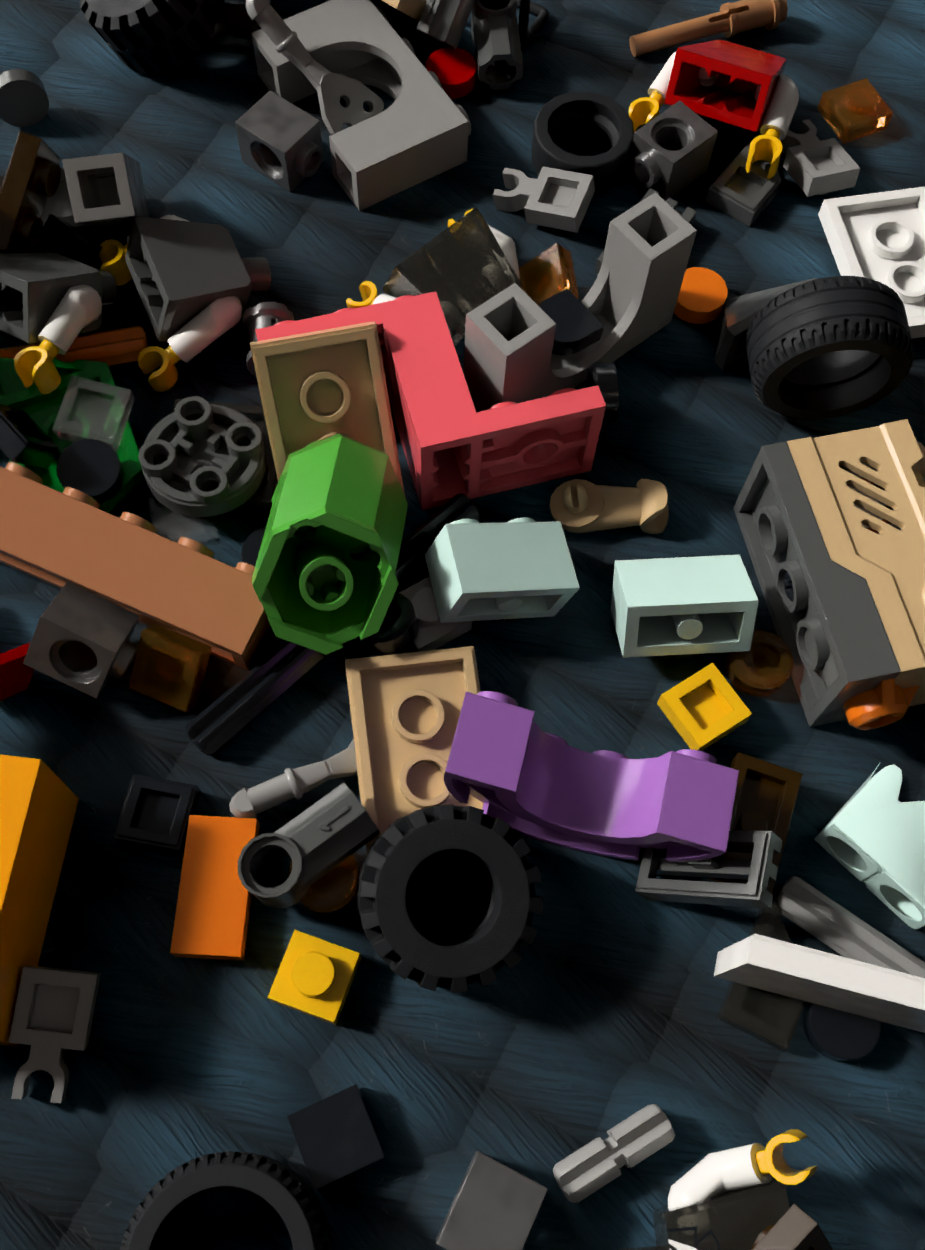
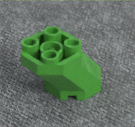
M339 433L327 439L312 442L305 448L289 454L271 499L272 507L252 576L253 588L263 605L275 636L325 655L343 648V643L356 637H360L362 640L379 632L399 585L395 575L408 508L407 500L389 456L383 451Z

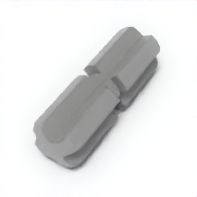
M657 1104L645 1106L607 1131L609 1137L605 1140L597 1137L555 1164L552 1169L554 1177L564 1196L570 1202L579 1203L620 1176L619 1168L626 1165L627 1168H632L674 1140L675 1133L666 1114Z

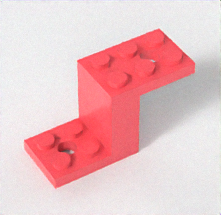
M436 291L416 296L404 295L392 301L359 308H343L326 315L297 321L286 320L274 326L255 329L257 341L372 321L376 323L389 403L421 510L443 506L455 495L461 493L473 499L588 472L592 469L606 409L599 385L578 390L564 388L553 392L547 397L521 403L502 402L488 410L476 412Z

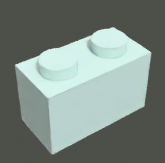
M523 517L503 523H479L475 519H460L450 524H445L425 554L441 623L553 617L580 588L561 521L535 522L532 518Z
M740 554L615 560L611 614L623 658L750 651L759 600Z

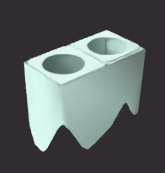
M893 764L884 767L872 777L875 772L874 770L814 840L860 882L862 881L902 921L915 930L925 926V801L900 802L898 800L902 784V770Z

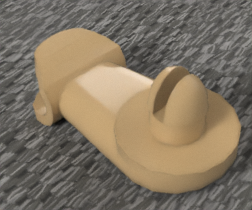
M574 479L558 486L550 499V510L553 519L561 521L562 528L573 533L640 526L641 530L645 533L660 534L666 528L669 519L667 489L663 483L655 480L640 479L636 487L595 485L587 480Z

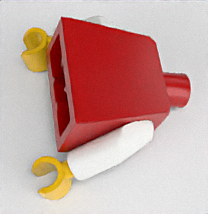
M713 40L678 47L677 51L670 56L648 89L649 97H641L630 104L629 117L633 121L635 132L640 125L647 124L660 115L661 106H672L681 101L696 114L754 132L760 130L762 135L755 137L750 143L745 170L747 173H750L752 164L755 161H767L770 164L767 178L770 179L777 173L783 148L780 140L786 137L799 101L798 87L788 75L783 74L787 61L785 58L729 41Z

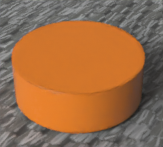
M692 267L686 269L674 314L683 321L692 324H705L715 320L721 314L728 294L724 279L718 273L708 268Z

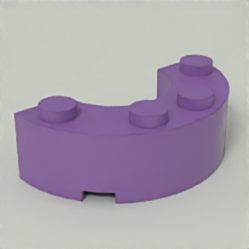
M482 691L478 694L465 693L443 777L447 790L460 803H467L470 794L483 802L482 810H484V814L490 817H499L511 826L509 830L553 845L590 854L638 861L641 848L653 847L656 849H667L665 860L668 862H689L713 858L726 852L739 770L716 764L717 760L714 756L692 749H683L676 752L670 751L659 757L645 759H629L623 754L607 750H598L593 753L585 752L569 746L567 741L560 736L543 732L534 722L535 711L518 707L517 702L508 695L493 691Z

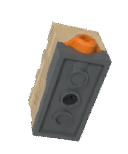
M908 419L821 437H807L763 445L733 507L809 727L848 720L850 726L859 730L876 729L900 720L905 715L909 706L925 703V447L922 443L917 442Z

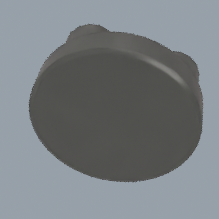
M199 396L187 397L179 401L175 406L174 412L163 418L150 431L139 450L138 456L147 485L154 497L170 510L193 517H210L224 514L244 504L260 487L267 466L262 433L259 427L242 413L225 406L209 404L206 399Z

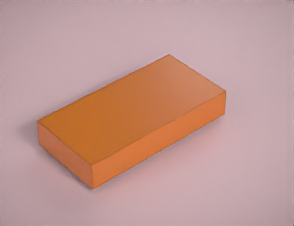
M189 815L170 954L174 957L244 961L252 894L241 883L238 875V859L242 849L248 842L259 836L260 823L257 818Z

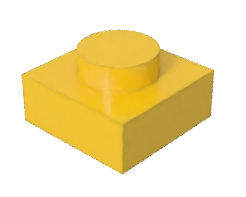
M713 662L661 694L657 705L688 747L703 751L746 723L752 715L751 711Z
M294 929L267 998L271 1002L336 1025L361 960V955L356 951Z

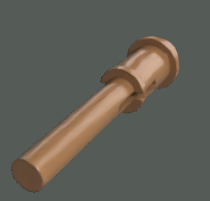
M739 0L732 3H723L719 12L630 36V50L632 55L637 57L723 33L726 38H730L736 34L765 27L767 30H774L778 27L779 22L785 21L787 17V0Z

